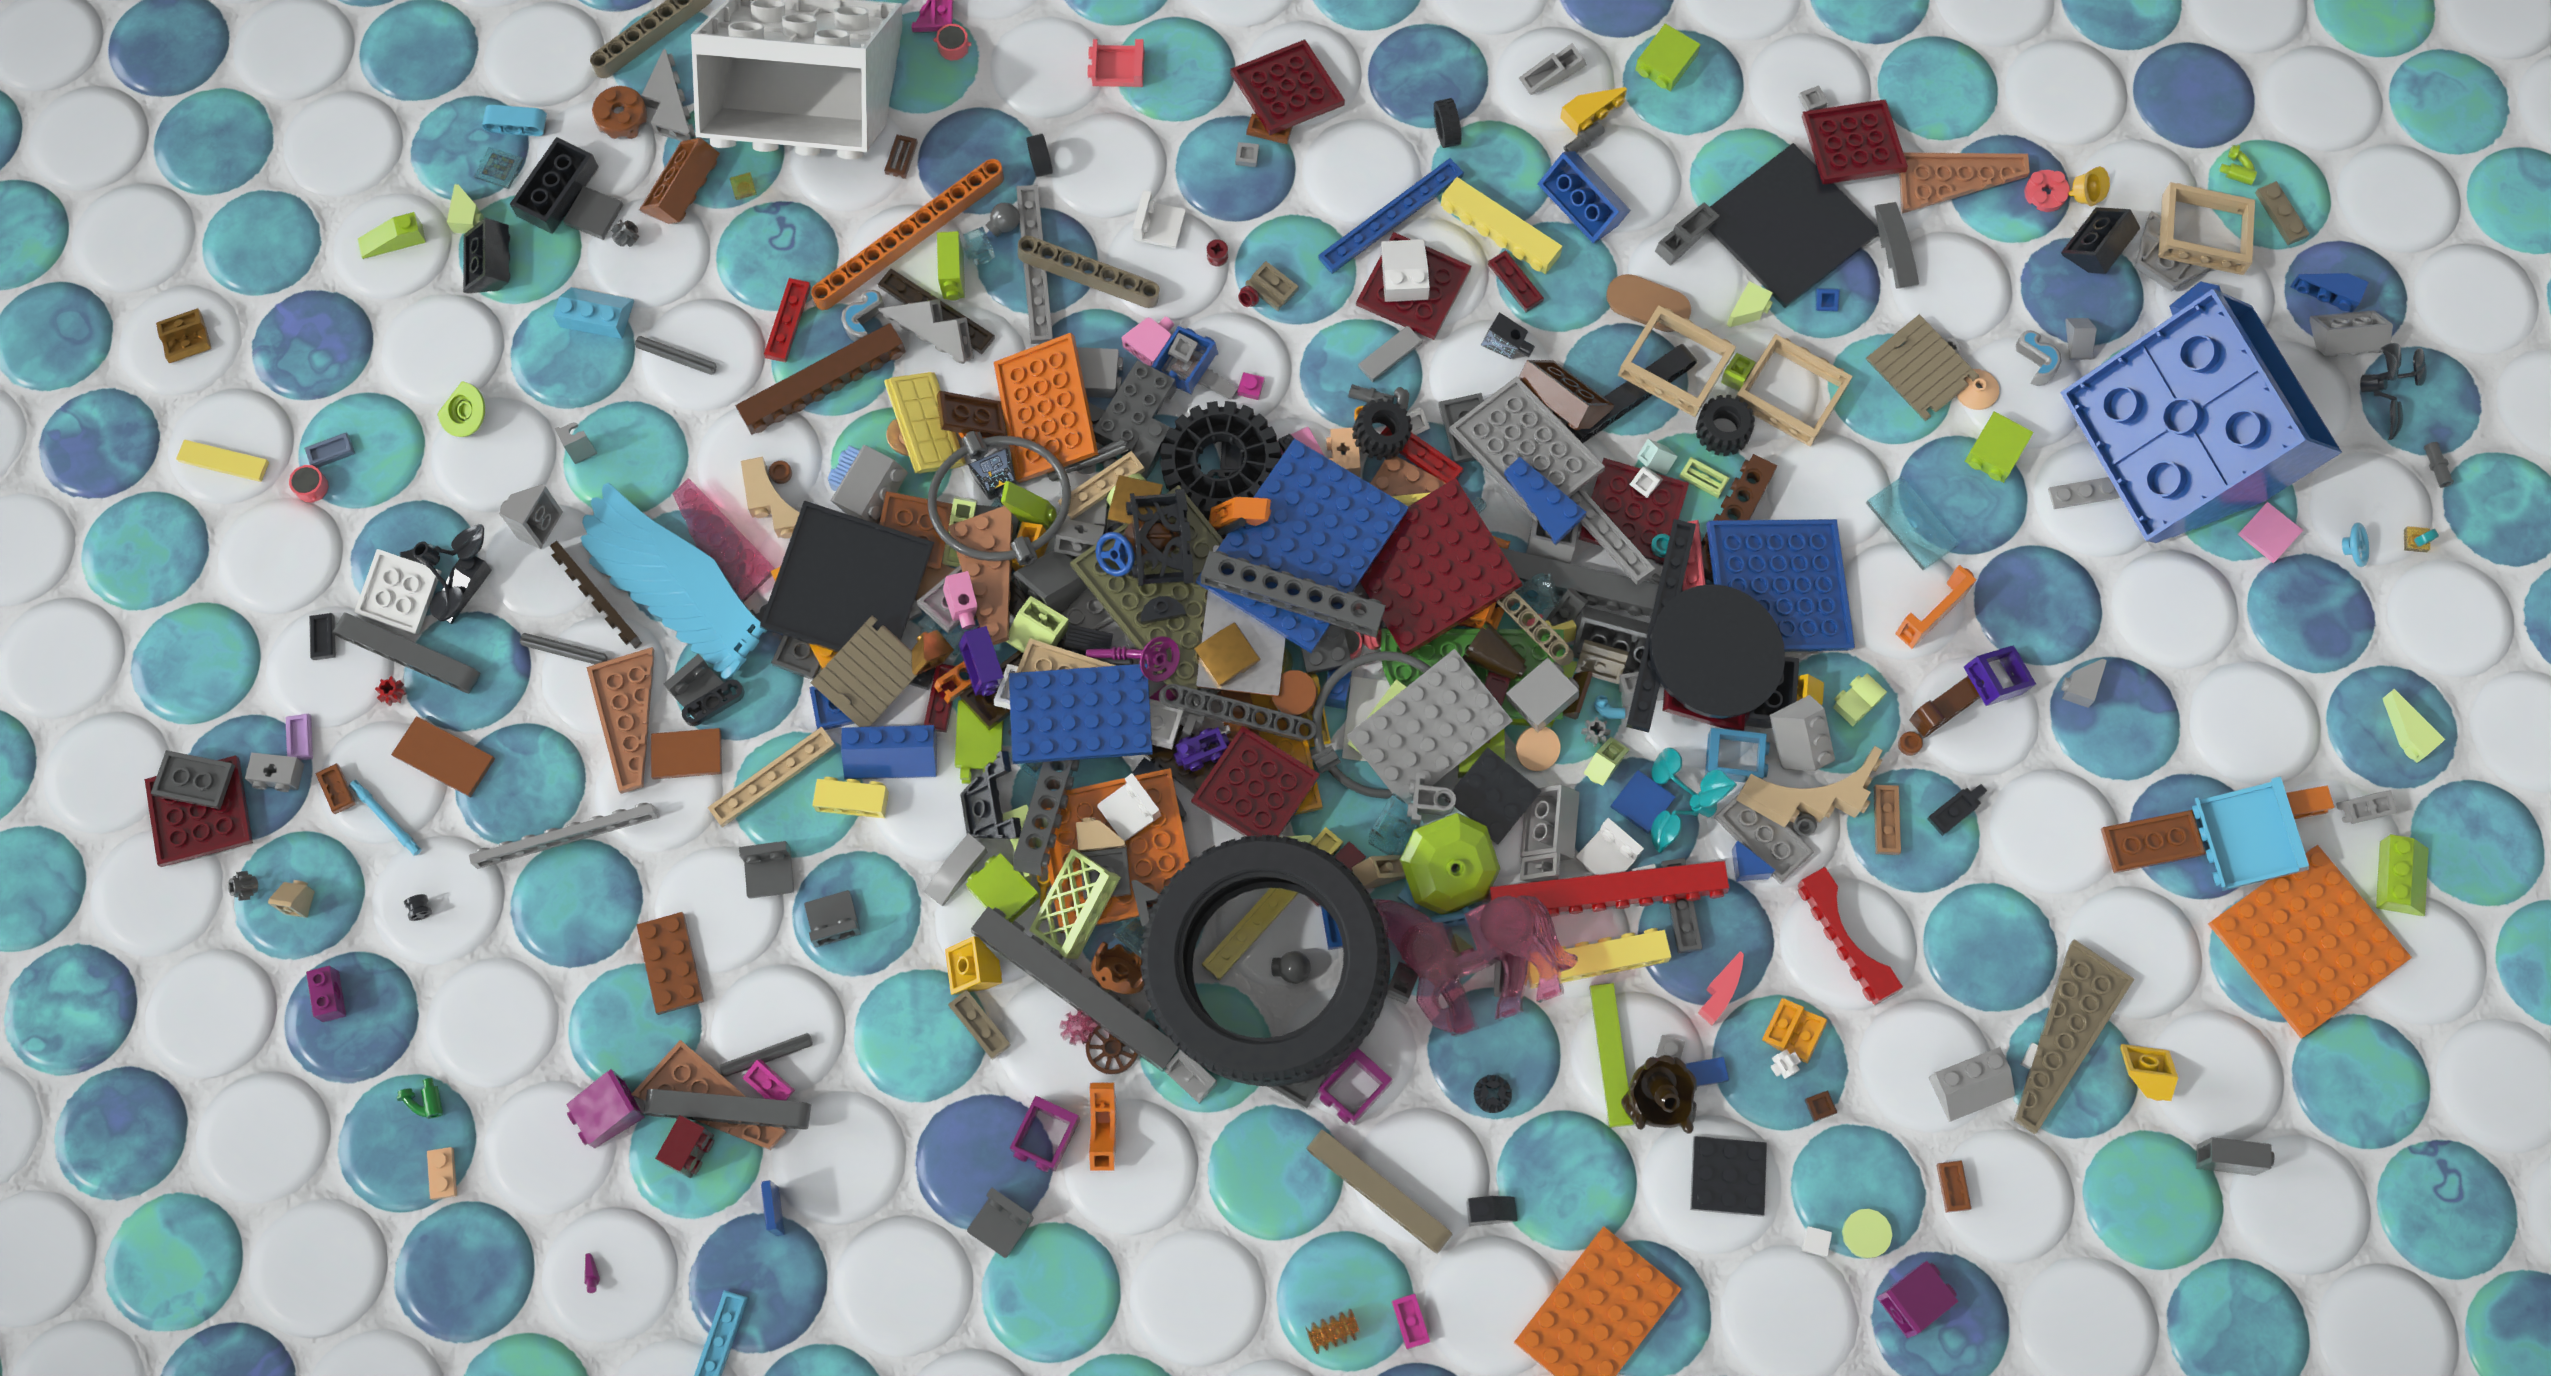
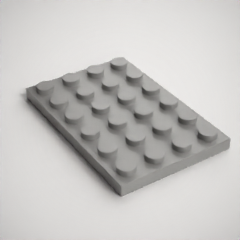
M1517 376L1449 427V432L1536 523L1539 521L1534 513H1531L1526 502L1517 494L1504 476V471L1519 457L1568 497H1571L1605 470V466Z
M1453 649L1346 736L1405 808L1408 803L1413 801V794H1409L1410 780H1415L1416 773L1425 774L1424 784L1420 785H1434L1513 720L1459 653Z

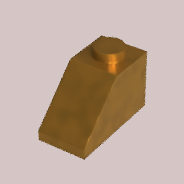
M938 630L930 633L926 631L916 639L917 643L912 648V673L918 675L943 664L954 651Z

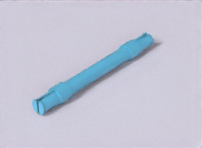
M353 780L349 787L357 794V797L378 816L413 856L418 855L422 849L413 841V838L392 819L358 780Z

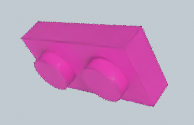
M761 1059L756 1060L743 1076V1079L765 1099L787 1101L795 1091Z
M1412 1294L1391 1301L1406 1350L1430 1343L1416 1295Z

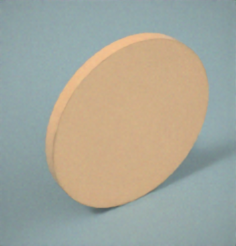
M1533 727L1526 729L1520 735L1516 744V755L1519 762L1525 768L1532 771L1548 769L1556 762L1560 754L1559 738L1548 727H1544L1538 733Z

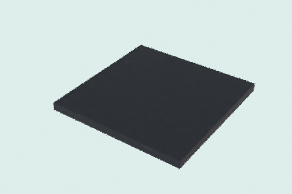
M1794 143L1710 206L1719 215V218L1708 230L1768 291L1773 292L1772 296L1784 308L1879 235L1878 227L1834 183L1822 184L1817 166Z
M804 500L761 620L760 628L838 653L873 615L878 620L873 625L877 631L884 625L899 640H902L934 542Z

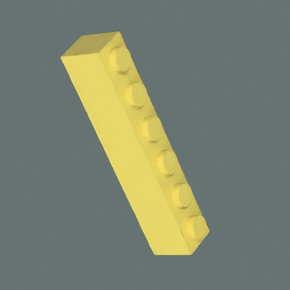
M1458 177L1442 194L1441 206L1447 213H1453L1464 224L1471 225L1477 229L1482 236H1488L1499 247L1506 248L1512 252L1517 259H1523L1529 263L1534 270L1541 271L1546 275L1561 256L1562 245Z
M1657 928L1645 930L1644 934L1635 935V933L1623 934L1620 939L1612 940V937H1605L1599 939L1598 943L1589 944L1586 941L1577 943L1575 947L1566 949V946L1555 947L1552 949V952L1543 953L1542 950L1534 951L1526 957L1525 967L1530 988L1534 989L1667 963L1671 959V953L1665 930L1658 931Z

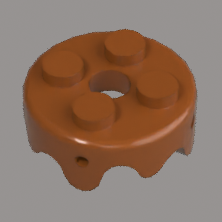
M614 86L604 90L596 97L592 106V116L600 132H605L613 139L623 136L633 139L638 135L639 126L647 122V107L641 95L634 89L627 86ZM615 108H624L622 112L618 114L614 113Z
M1105 941L1100 944L1091 962V971L1103 988L1121 994H1136L1142 991L1145 986L1141 973V949L1129 952L1122 944H1117L1111 949H1108V944Z

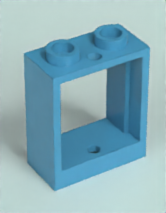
M1711 728L1707 740L1705 776L1712 770H1720L1731 780L1744 783L1751 774L1761 779L1767 777L1768 764H1765V755L1768 756L1770 742H1766L1767 734ZM1720 739L1758 743L1756 771L1718 767Z

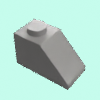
M2100 659L2074 671L2069 678L2065 677L2061 686V690L2064 691L2062 699L2089 708L2095 701L2107 660Z

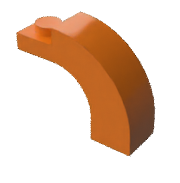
M1090 1083V1171H1114L1116 1153V1096L1114 1083Z

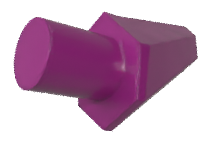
M587 1253L585 1254L584 1284L587 1285L588 1293H595L600 1277L593 1256Z

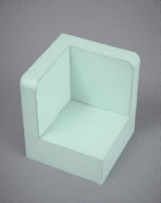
M1647 439L1637 456L1647 468L1664 475L1668 473L1678 457L1667 446Z

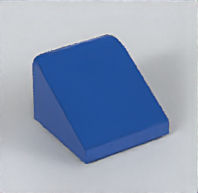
M1816 288V311H1838L1840 289Z

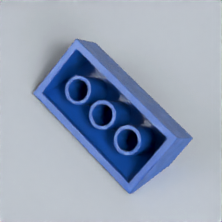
M1575 151L1563 152L1538 182L1539 187L1592 243H1596L1618 227L1631 211Z
M934 725L842 728L841 754L845 780L937 777V732Z

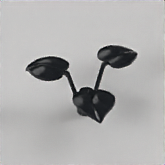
M2390 343L2381 348L2386 358L2388 372L2362 375L2360 379V389L2362 392H2374V396H2381L2391 400V426L2388 440H2392L2402 428L2403 408L2402 403L2397 401L2396 397L2382 393V390L2387 389L2388 380L2415 376V384L2421 386L2424 384L2427 374L2425 355L2422 348L2416 349L2414 353V371L2399 374L2398 368L2401 366L2402 356L2401 347L2397 343Z
M482 524L472 526L460 532L451 543L454 549L452 551L442 549L439 546L434 548L432 545L422 541L416 544L413 549L400 552V557L426 565L444 586L445 590L438 592L430 603L431 614L440 622L450 619L458 612L462 606L464 596L463 591L458 586L449 589V585L433 566L440 561L439 553L453 556L457 554L461 560H468L477 555L484 541V526Z

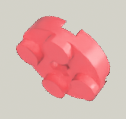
M2041 170L2031 175L2024 192L2026 200L2030 205L2033 203L2037 206L2036 209L2043 212H2053L2061 208L2066 202L2070 188L2062 172ZM2047 187L2051 189L2050 194H2047V192L2042 191V189Z

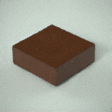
M1828 1090L1805 1099L1814 1122L1837 1114Z

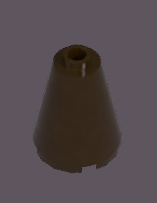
M1485 621L1465 652L1467 655L1464 654L1462 657L1466 663L1513 680L1516 676L1521 678L1527 669V666L1524 665L1526 660L1487 621Z

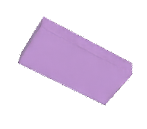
M309 713L286 717L287 756L296 757L300 761L313 759L312 724Z

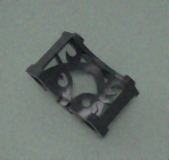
M1175 489L1173 494L1135 496L1134 493H1130V502H1126L1127 516L1131 515L1136 561V565H1132L1133 579L1137 578L1138 586L1184 581V584L1193 583V559L1190 552V542L1187 543V541H1191L1190 523L1187 519L1188 508L1184 489ZM1151 507H1155L1156 512L1154 514L1153 511L1150 509ZM1138 508H1145L1147 514H1141ZM1167 515L1168 520L1171 517L1175 518L1176 523L1169 524L1164 516ZM1159 519L1166 529L1179 533V537H1175L1167 543L1164 554L1156 549L1146 537L1151 527ZM1138 520L1145 522L1140 531ZM1141 545L1148 552L1143 556L1141 555ZM1172 546L1178 547L1179 553L1174 554L1172 552L1171 557H1169L1168 552ZM1158 561L1162 563L1161 573L1145 575L1144 564L1146 562L1152 563L1151 571L1156 568ZM1167 566L1181 572L1165 573V569Z

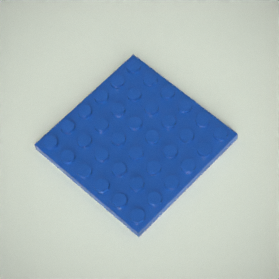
M1837 519L1708 521L1706 523L1714 585L1732 587L1758 601L1777 624L1783 639L1785 652L1850 651L1855 648Z

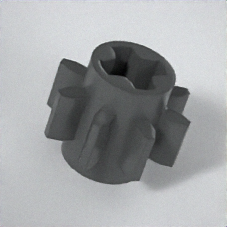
M619 220L611 229L614 233L612 238L619 246L627 244L631 247L639 238L637 226L629 220L624 223L622 220Z
M248 871L236 872V876H233L228 881L230 895L238 897L239 901L250 900V896H254V893L258 891L257 878L252 876V874H248Z

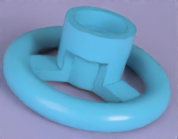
M2357 522L2352 526L2350 537L2342 539V550L2344 555H2352L2354 562L2359 567H2364L2368 562L2369 541L2365 527Z

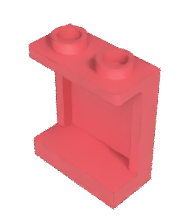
M1093 39V46H1089V59H1092V65H1088V78H1092V86L1143 87L1144 39H1135V46L1098 45V40Z

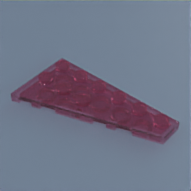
M688 478L672 494L687 523L689 533L693 537L697 548L717 562L729 583L744 603L772 576L771 571L775 567L695 483Z

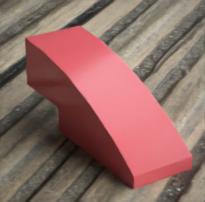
M1741 951L1706 989L1712 997L1699 1010L1698 1014L1710 1025H1713L1723 1013L1738 985L1744 954Z

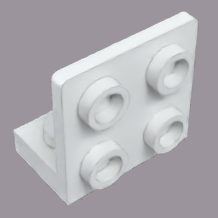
M1143 190L1133 225L1134 240L1176 248L1186 213L1185 209L1155 203L1152 200V193Z
M1132 773L1124 778L1126 781L1124 786L1097 805L1118 836L1125 842L1162 816L1160 810Z
M1607 818L1602 824L1600 831L1576 855V859L1594 875L1626 872L1641 856L1644 848L1612 820Z

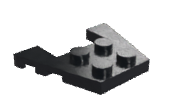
M1000 751L996 755L997 759L985 766V772L981 776H976L960 794L966 833H969L974 838L1019 839L1022 831L1020 818L1012 817L1003 822L996 779L1012 770L1008 751Z

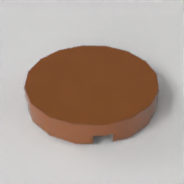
M1290 670L1281 674L1279 695L1272 696V700L1281 712L1301 716L1308 713L1314 707L1318 688L1315 681L1307 673L1299 670Z

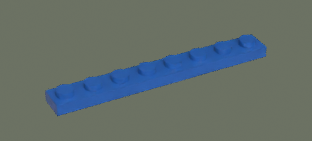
M1449 158L1320 253L1318 259L1333 274L1445 191L1456 177L1461 179L1464 176V172Z

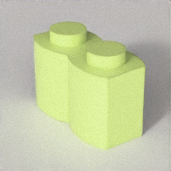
M1868 673L1863 677L1858 675L1850 683L1852 688L1847 692L1842 690L1834 699L1836 703L1833 709L1851 726L1856 725L1887 693Z

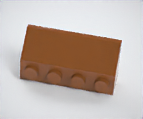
M702 138L681 141L639 211L667 224L681 222L686 216L685 211L687 207L695 201L697 197L696 192L706 183L707 174L716 166V159L720 153Z

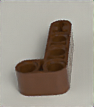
M1967 676L1934 701L1929 700L1914 712L1909 721L1925 738L1981 697L1969 676Z

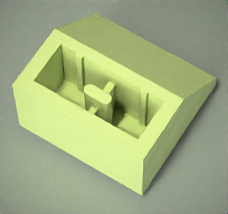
M1030 596L1017 613L1009 629V640L1005 642L1023 653L1029 638L1057 646L1068 631L1069 619Z

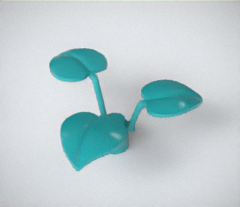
M1670 747L1663 749L1656 758L1652 767V778L1658 784H1665L1671 778L1690 793L1692 797L1689 804L1692 811L1675 810L1671 814L1669 811L1664 810L1655 818L1651 828V839L1659 853H1662L1667 846L1673 843L1681 832L1682 820L1677 815H1693L1697 817L1698 814H1701L1705 817H1711L1717 810V803L1737 786L1724 772L1712 770L1702 779L1700 784L1701 791L1699 793L1694 792L1675 777L1674 774L1682 768V757L1677 750Z

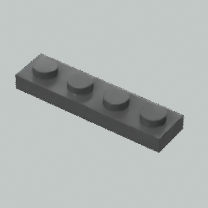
M1685 858L1661 862L1662 868L1686 865ZM1686 898L1677 899V902L1669 904L1678 954L1701 951L1702 944L1694 902L1687 901Z

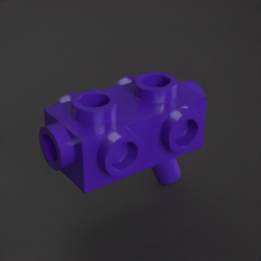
M1207 728L1196 737L1181 739L1178 742L1179 744L1176 745L1177 753H1174V757L1178 766L1183 765L1185 771L1190 769L1193 772L1201 769L1204 766L1203 763L1207 761L1218 762L1230 743L1226 734H1221L1219 728ZM1211 744L1217 746L1216 748H1213L1211 750L1208 749V747Z

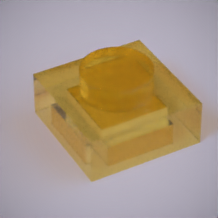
M750 172L730 178L736 200L757 195Z
M2407 526L2404 529V550L2427 553L2430 550V542L2417 547L2414 539L2430 531V529Z

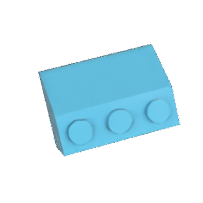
M571 287L559 296L553 316L561 328L622 339L634 299Z

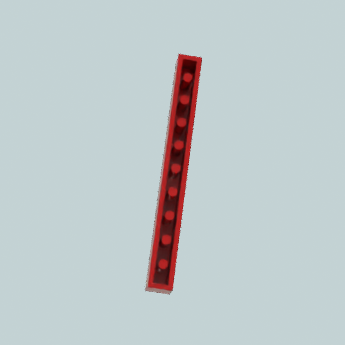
M1725 861L1495 886L1490 887L1493 919H1498L1499 922L1512 921L1513 917L1533 919L1536 918V915L1545 914L1546 917H1554L1560 915L1559 912L1569 911V914H1579L1585 909L1599 912L1606 910V907L1616 906V909L1629 908L1630 904L1650 906L1653 905V902L1657 901L1671 904L1677 902V899L1684 898L1687 901H1696L1701 899V896H1710L1712 899L1724 897V894L1728 893L1729 884Z

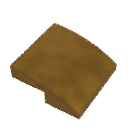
M199 308L156 322L158 336L163 343L165 358L169 364L211 349L207 329Z
M1118 475L1108 519L1127 524L1132 523L1131 515L1127 516L1126 502H1130V493H1134L1135 496L1159 495L1162 493L1163 485ZM1155 507L1150 508L1154 514L1156 512ZM1138 508L1141 514H1147L1145 508Z
M1235 622L1194 648L1219 686L1225 685L1236 675L1244 673L1261 660Z

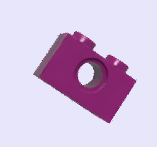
M330 965L306 971L313 1017L321 1022L346 1017L339 971Z

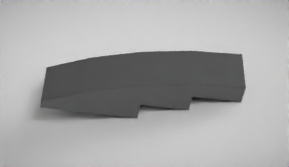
M1891 202L1875 205L1881 248L1886 250L1888 268L1893 269L1896 289L1919 285L1910 240L1897 203Z

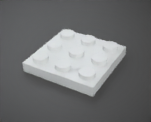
M377 549L354 613L419 635L438 579L426 565ZM436 569L437 572L441 575V572H442V571Z

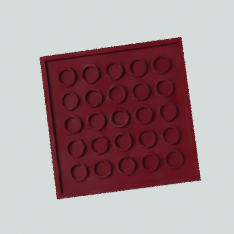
M1456 478L1408 506V512L1360 581L1370 599L1379 600L1383 605H1386L1382 619L1402 653L1407 655L1523 586Z

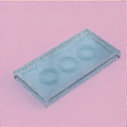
M1903 477L1897 479L1866 502L1922 570L1931 566L1959 545L1957 540Z

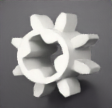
M1786 1049L1772 1058L1775 1064L1771 1065V1068L1776 1077L1782 1074L1784 1079H1787L1800 1071L1797 1065L1801 1063V1060L1796 1052L1790 1054Z

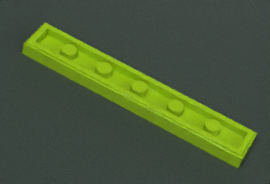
M1614 983L1590 985L1609 1128L1633 1126V1121L1628 1117L1621 1104V1100L1629 1091Z

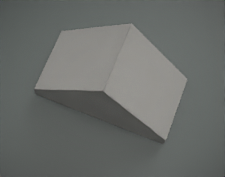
M2066 318L2069 359L2091 360L2093 358L2097 328L2089 318Z
M1555 852L1521 858L1520 880L1525 882L1557 880L1559 877L1560 853Z

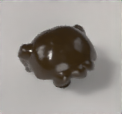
M1670 1055L1649 1057L1635 1071L1630 1082L1629 1091L1621 1100L1622 1107L1639 1130H1643L1645 1125L1658 1128H1675L1680 1126L1685 1133L1691 1134L1694 1129L1693 1122L1697 1110V1104L1694 1101L1697 1080L1693 1073L1686 1068V1064L1678 1057Z

